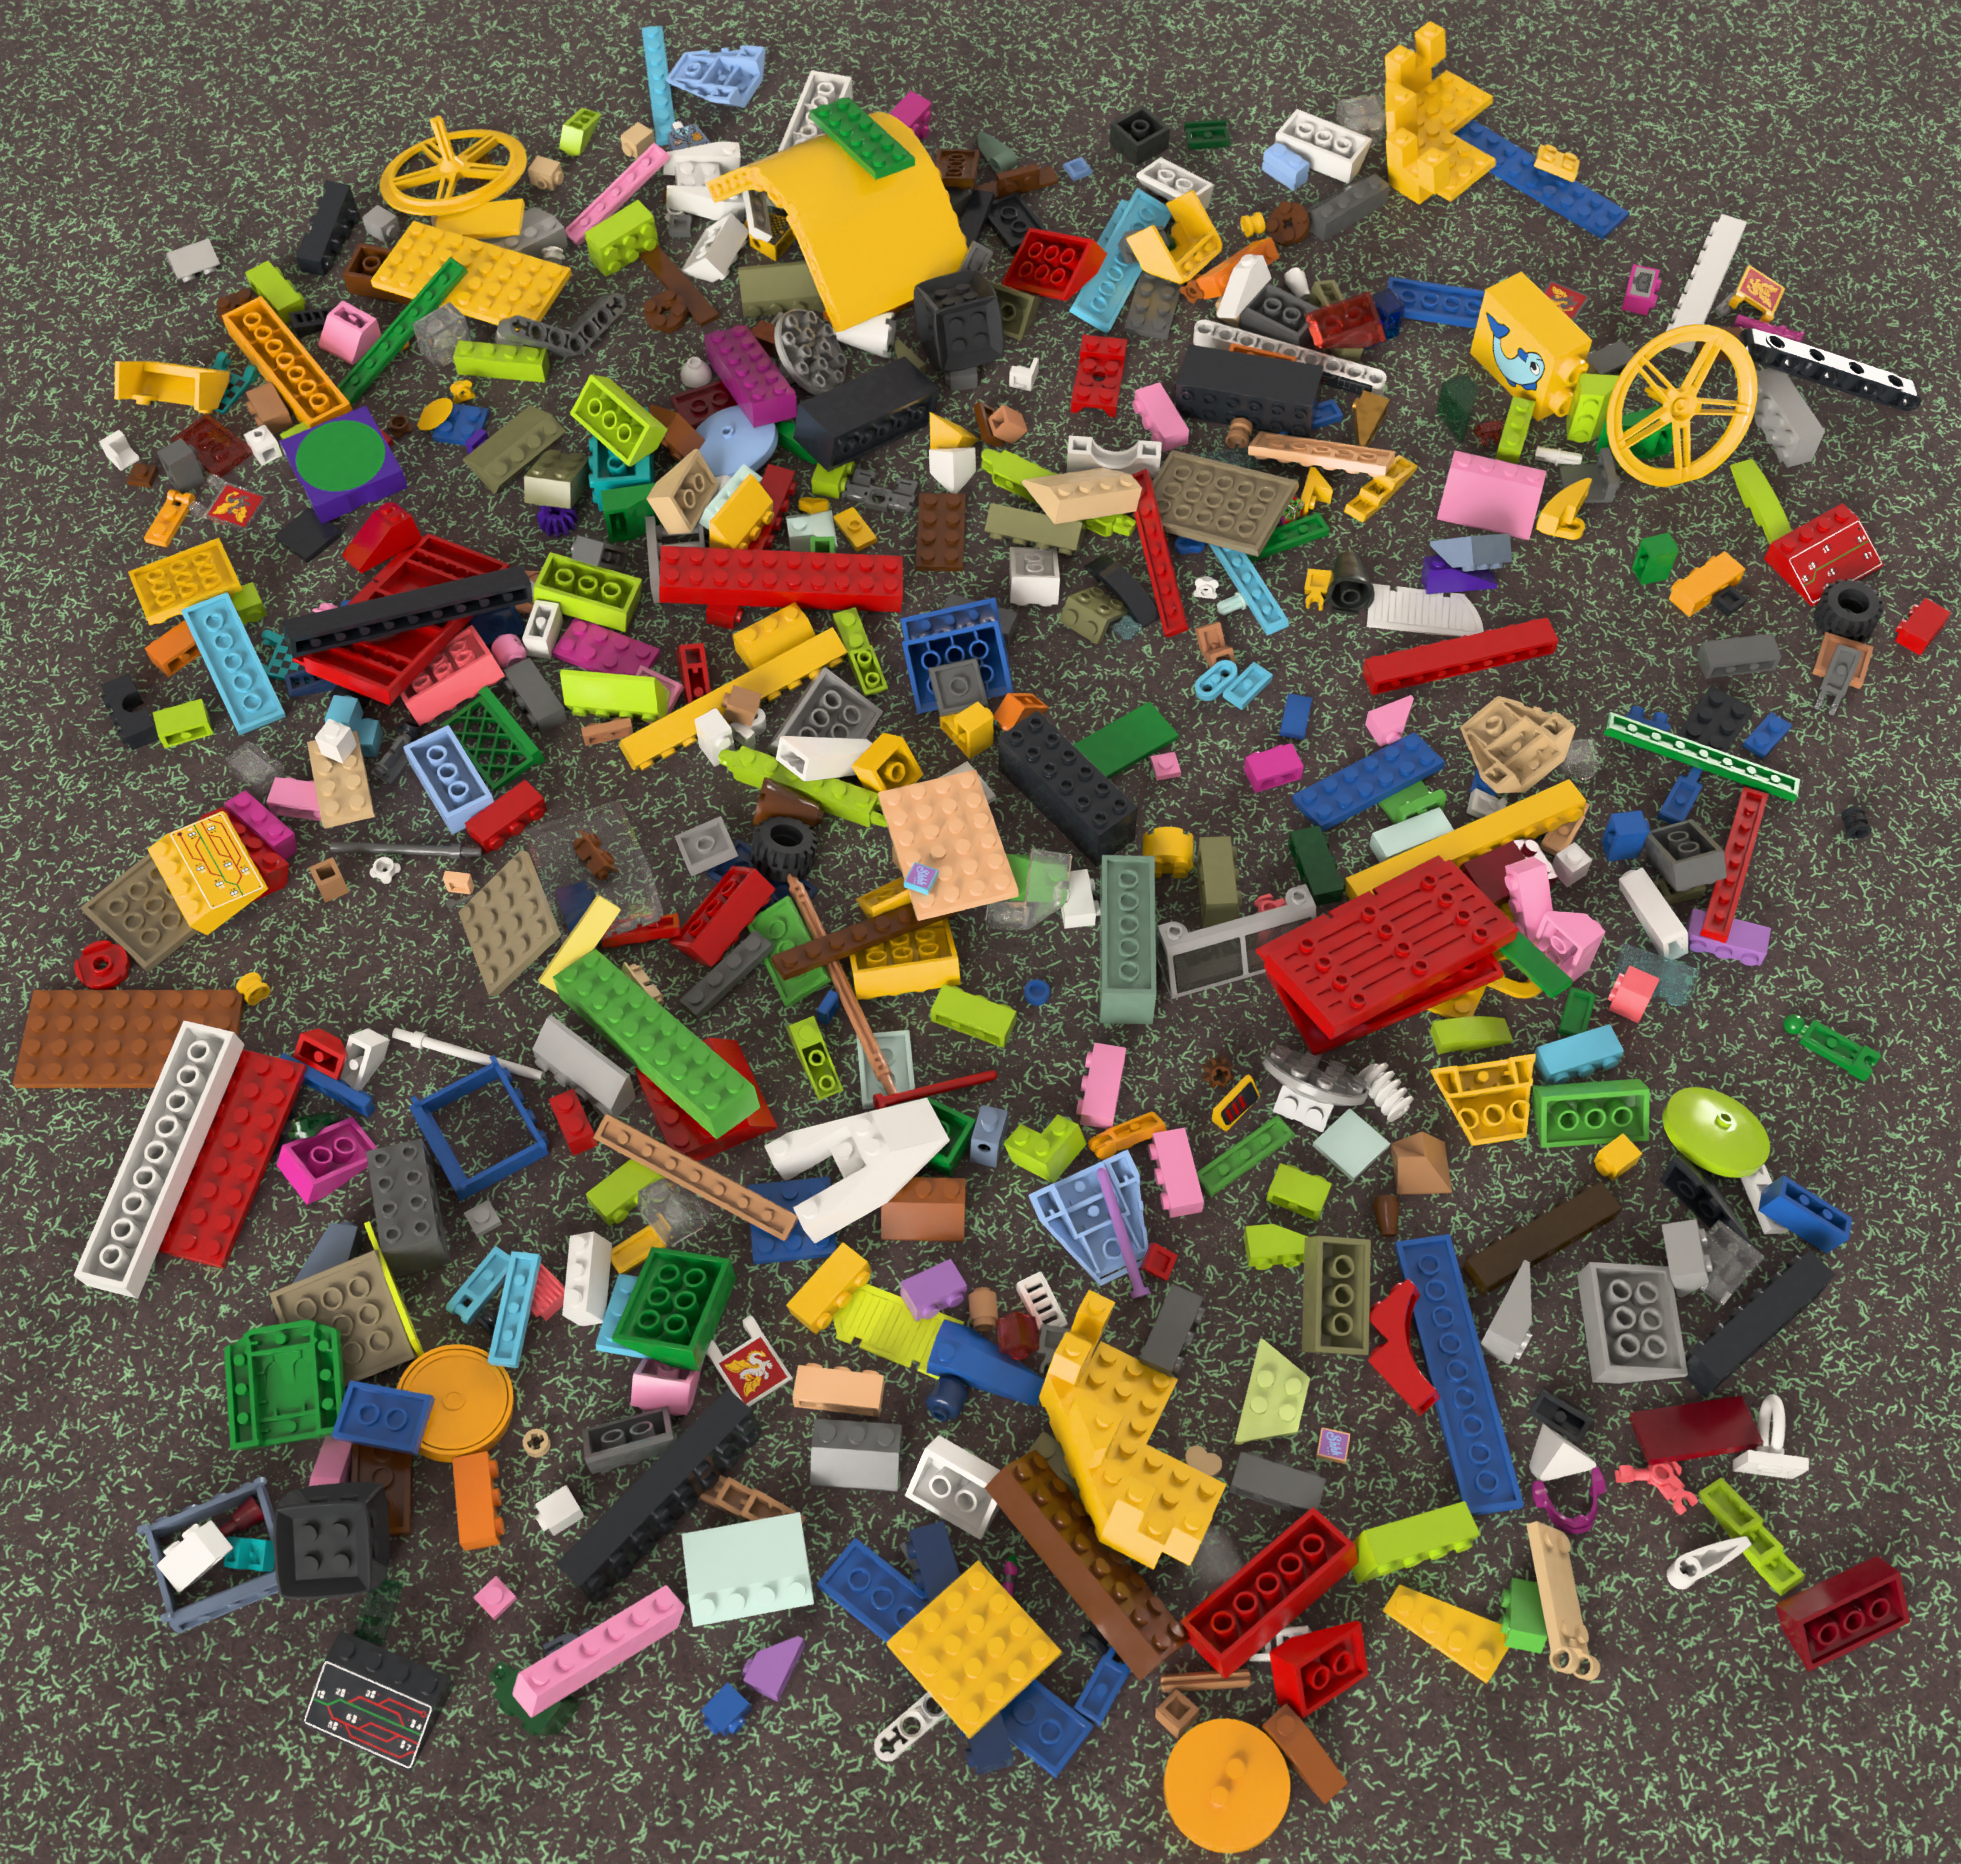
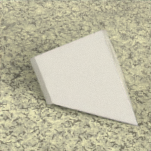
M975 447L929 449L930 474L950 493H958L976 472Z
M1543 1423L1529 1467L1531 1473L1538 1480L1544 1482L1592 1470V1468L1596 1467V1463L1586 1453Z

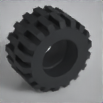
M1840 579L1836 583L1832 582L1825 588L1814 611V621H1818L1816 627L1818 629L1823 628V635L1825 632L1853 641L1859 640L1861 643L1865 641L1866 637L1869 638L1882 616L1884 609L1882 598L1877 597L1879 593L1876 590H1872V586L1864 585L1859 580L1854 582L1852 579H1846V581ZM1842 608L1849 609L1853 611L1855 614L1849 613Z
M776 816V818L769 817L766 821L762 820L759 826L755 828L750 861L754 864L753 867L756 870H760V874L769 876V879H779L782 882H786L787 875L790 873L792 877L802 879L805 877V874L811 872L818 838H816L815 831L811 830L808 824H803V821L799 819L795 820L793 817L788 816L787 818L782 816Z

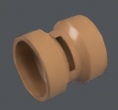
M1235 418L1230 424V432L1227 435L1226 444L1230 448H1235V444H1239L1238 450H1244L1249 444L1253 425L1247 419Z

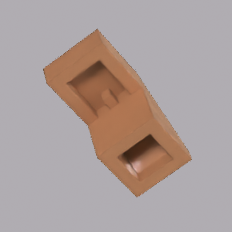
M1213 622L1195 628L1199 648L1210 668L1222 660H1230L1236 665L1233 648L1225 645L1220 622Z

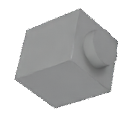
M379 205L362 217L367 233L384 243L388 242L391 238H395L400 232L397 216Z

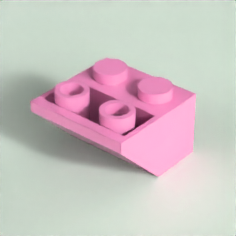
M342 301L327 315L318 345L323 350L354 365L381 337L377 319Z

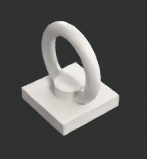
M1768 1395L1761 1405L1757 1429L1764 1442L1763 1446H1758L1757 1451L1748 1450L1733 1460V1471L1794 1479L1809 1470V1458L1784 1455V1406L1782 1400L1777 1395ZM1773 1413V1432L1769 1446V1425Z

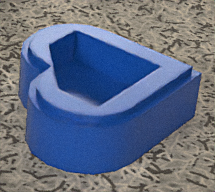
M1179 536L1175 541V550L1179 554L1200 553L1205 549V542Z

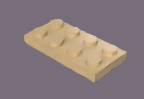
M357 731L352 732L357 746L344 763L322 755L316 740L307 742L321 822L324 829L375 817L360 738Z

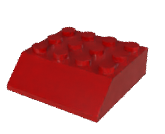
M707 1038L702 1041L755 1087L760 1108L718 1139L713 1137L637 1067L634 1068L639 1086L665 1144L696 1161H701L778 1128L737 1040Z

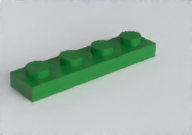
M1316 513L1276 527L1259 557L1250 554L1246 555L1252 563L1328 536L1330 529L1320 513Z

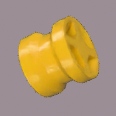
M1260 212L1253 213L1250 217L1248 215L1241 217V229L1247 238L1252 237L1254 233L1262 234L1265 232V221Z
M256 972L244 975L236 984L238 992L245 995L244 999L251 1006L267 998L271 991L266 983H262L261 976Z

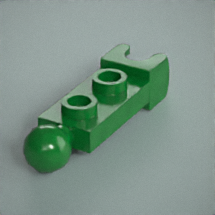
M1790 1014L1783 1021V1027L1786 1032L1792 1035L1799 1033L1803 1035L1799 1044L1847 1070V1073L1863 1082H1866L1873 1071L1871 1067H1874L1881 1058V1054L1866 1045L1860 1046L1814 1019L1810 1026L1805 1025L1804 1019L1797 1014Z

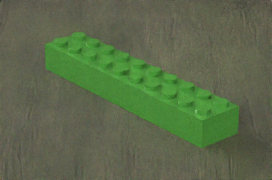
M593 949L553 976L560 999L716 1139L760 1108L755 1087L598 950Z

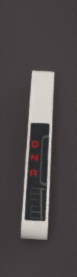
M1200 320L1195 324L1193 343L1196 346L1228 351L1230 344L1235 343L1297 357V362L1324 366L1323 385L1362 395L1364 390L1379 396L1383 395L1386 374L1379 369L1209 320Z

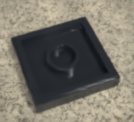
M307 508L274 536L279 543L303 561L309 563L340 538L342 532L329 521L321 524L315 511Z

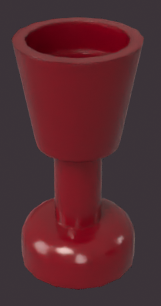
M252 1495L231 1514L233 1519L220 1527L219 1531L227 1538L238 1529L244 1531L265 1521L263 1511Z

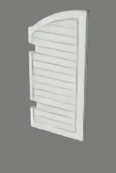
M1372 584L1375 590L1374 602L1368 608L1367 627L1451 637L1484 632L1480 616L1465 594L1451 592L1450 597H1443L1444 593L1426 594L1425 589L1398 586L1396 592L1390 591L1389 585Z

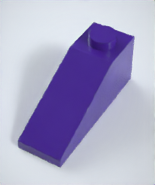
M1440 555L1424 557L1421 580L1426 594L1497 589L1496 580L1490 570L1463 572L1462 567L1452 568Z

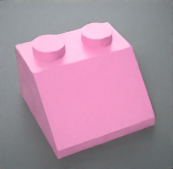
M643 1358L633 1374L630 1406L639 1407L644 1411L668 1406L670 1415H687L693 1405L702 1365L698 1372L671 1367L655 1359Z

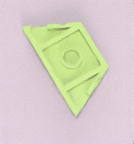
M1263 1339L1259 1341L1234 1442L1237 1445L1255 1440H1268L1277 1436L1296 1435L1302 1416L1310 1378Z

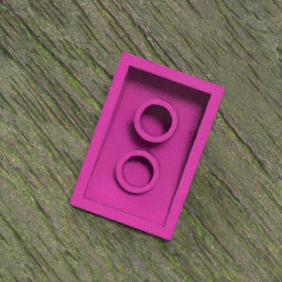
M350 1117L325 1127L316 1136L297 1139L282 1145L276 1166L308 1205L328 1196L368 1167L366 1151L378 1148L356 1120Z

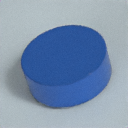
M1031 980L1024 988V997L1032 1005H1043L1050 998V987L1043 980Z

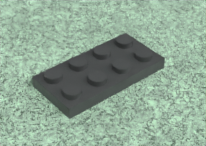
M1142 269L1124 333L1168 340L1181 293L1180 287L1183 284L1148 274Z

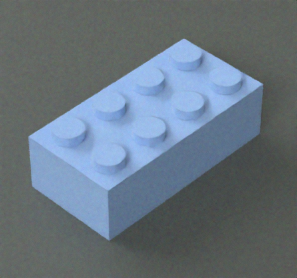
M449 725L403 746L410 766L452 835L465 829L466 821L494 802L491 793Z

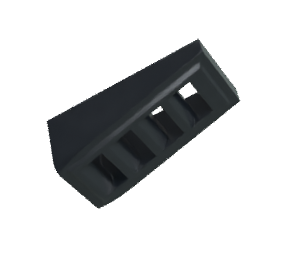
M329 307L289 313L288 316L298 339L322 331L326 321L325 316L334 308Z

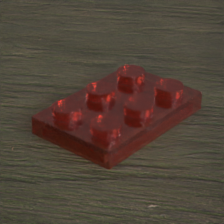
M207 413L171 439L172 443L182 438L187 445L191 444L199 455L196 459L199 460L205 471L217 480L253 454L249 445Z

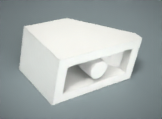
M370 1029L350 1035L345 1049L348 1056L340 1079L345 1081L355 1091L359 1092V1090H362L383 1062L390 1039Z

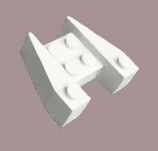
M714 142L667 152L670 159L663 165V175H675L676 186L667 185L666 208L678 211L684 210L686 213L717 221L732 213L739 221H744L745 204L743 192L714 203L706 185V182L740 168L739 142Z

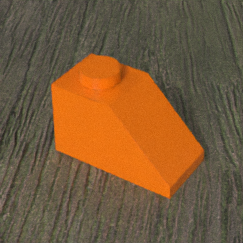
M1007 693L995 712L994 719L999 722V727L1007 732L1035 711L1043 714L1049 707L1032 693Z

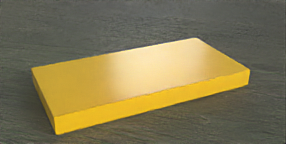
M523 199L487 202L462 212L437 215L435 227L476 240L517 236L521 234L525 203Z

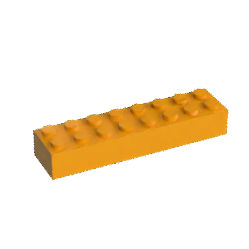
M262 296L222 315L229 336L250 362L257 367L258 372L267 383L272 382L281 400L300 423L305 422L309 428H312L352 411L349 401Z

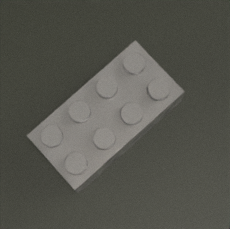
M1771 368L1756 371L1758 392L1753 416L1757 427L1762 428L1766 434L1767 442L1773 445L1777 451L1778 459L1783 461L1787 468L1812 461L1825 430L1786 373Z

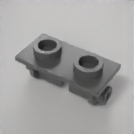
M406 733L398 735L396 742L380 762L375 764V768L370 774L392 784L409 763L403 746L410 744L411 737Z

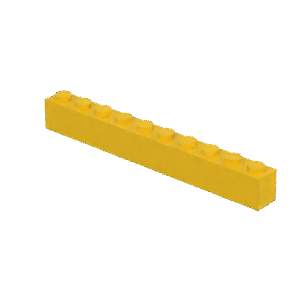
M832 627L622 739L619 747L633 770L640 768L644 771L655 764L653 760L662 756L663 759H666L676 753L675 748L681 745L686 748L698 741L694 719L715 708L723 717L725 708L721 707L725 693H731L733 685L762 694L760 702L766 699L772 702L782 695L781 691L789 688L790 691L798 688L803 684L801 680L807 677L812 680L824 667L830 666L832 669L843 663L842 658L847 654V650ZM724 718L725 721H726L728 724H731V723L734 722V721H731V720H728V719Z
M1568 779L1345 879V893L1350 900L1367 891H1370L1375 896L1372 891L1373 888L1438 855L1444 861L1450 859L1463 871L1461 868L1463 863L1505 844L1520 839H1535L1537 836L1548 831H1555L1568 822L1579 820L1584 816L1586 799L1571 780Z

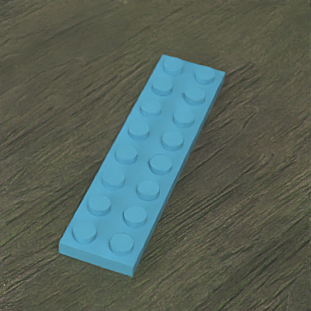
M1138 188L1135 190L1103 248L1107 255L1099 272L1082 287L1069 312L1108 334L1142 271L1140 263L1126 264L1118 243L1126 231L1147 228L1153 224L1155 226L1163 225L1165 228L1172 215L1165 204Z

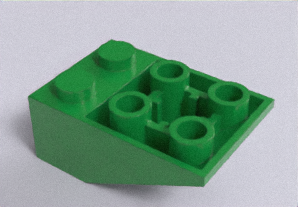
M1663 405L1653 406L1649 409L1631 412L1622 416L1623 433ZM1658 418L1657 420H1655L1654 422H1652L1651 424H1649L1648 426H1646L1645 428H1643V429L1640 430L1639 432L1643 431V430L1646 429L1647 427H1649V426H1651L1652 424L1656 423V422L1659 421L1660 419ZM1607 420L1603 423L1595 449L1596 454H1599L1601 448H1610L1611 450L1607 435ZM1672 422L1629 447L1632 454L1636 458L1652 459L1669 454L1673 444Z
M656 483L601 491L603 512L610 543L634 540L646 533L645 517L655 516L656 526L662 524L646 499Z

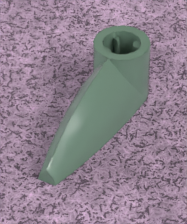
M980 131L978 133L977 140L980 151L990 162L992 170L997 174L1008 171L1018 164L1015 153L1008 146L985 132Z

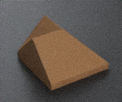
M1419 1132L1390 1144L1397 1195L1452 1193L1444 1141L1427 1133Z

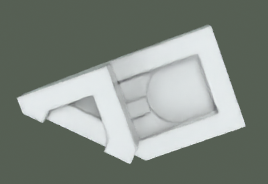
M1476 788L1471 792L1466 813L1483 818L1505 808L1508 802L1505 797L1498 800V798Z

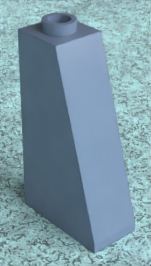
M343 1221L341 1224L330 1223L293 1283L358 1257L363 1240V1234L359 1227L347 1221Z

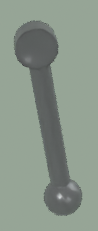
M476 894L458 900L449 899L446 901V906L449 909H453L456 905L470 901Z

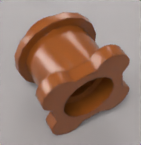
M1196 274L1188 281L1187 285L1180 287L1181 294L1185 295L1188 301L1193 304L1198 299L1204 297V291L1200 289L1196 281L1197 278L1202 276L1200 274Z

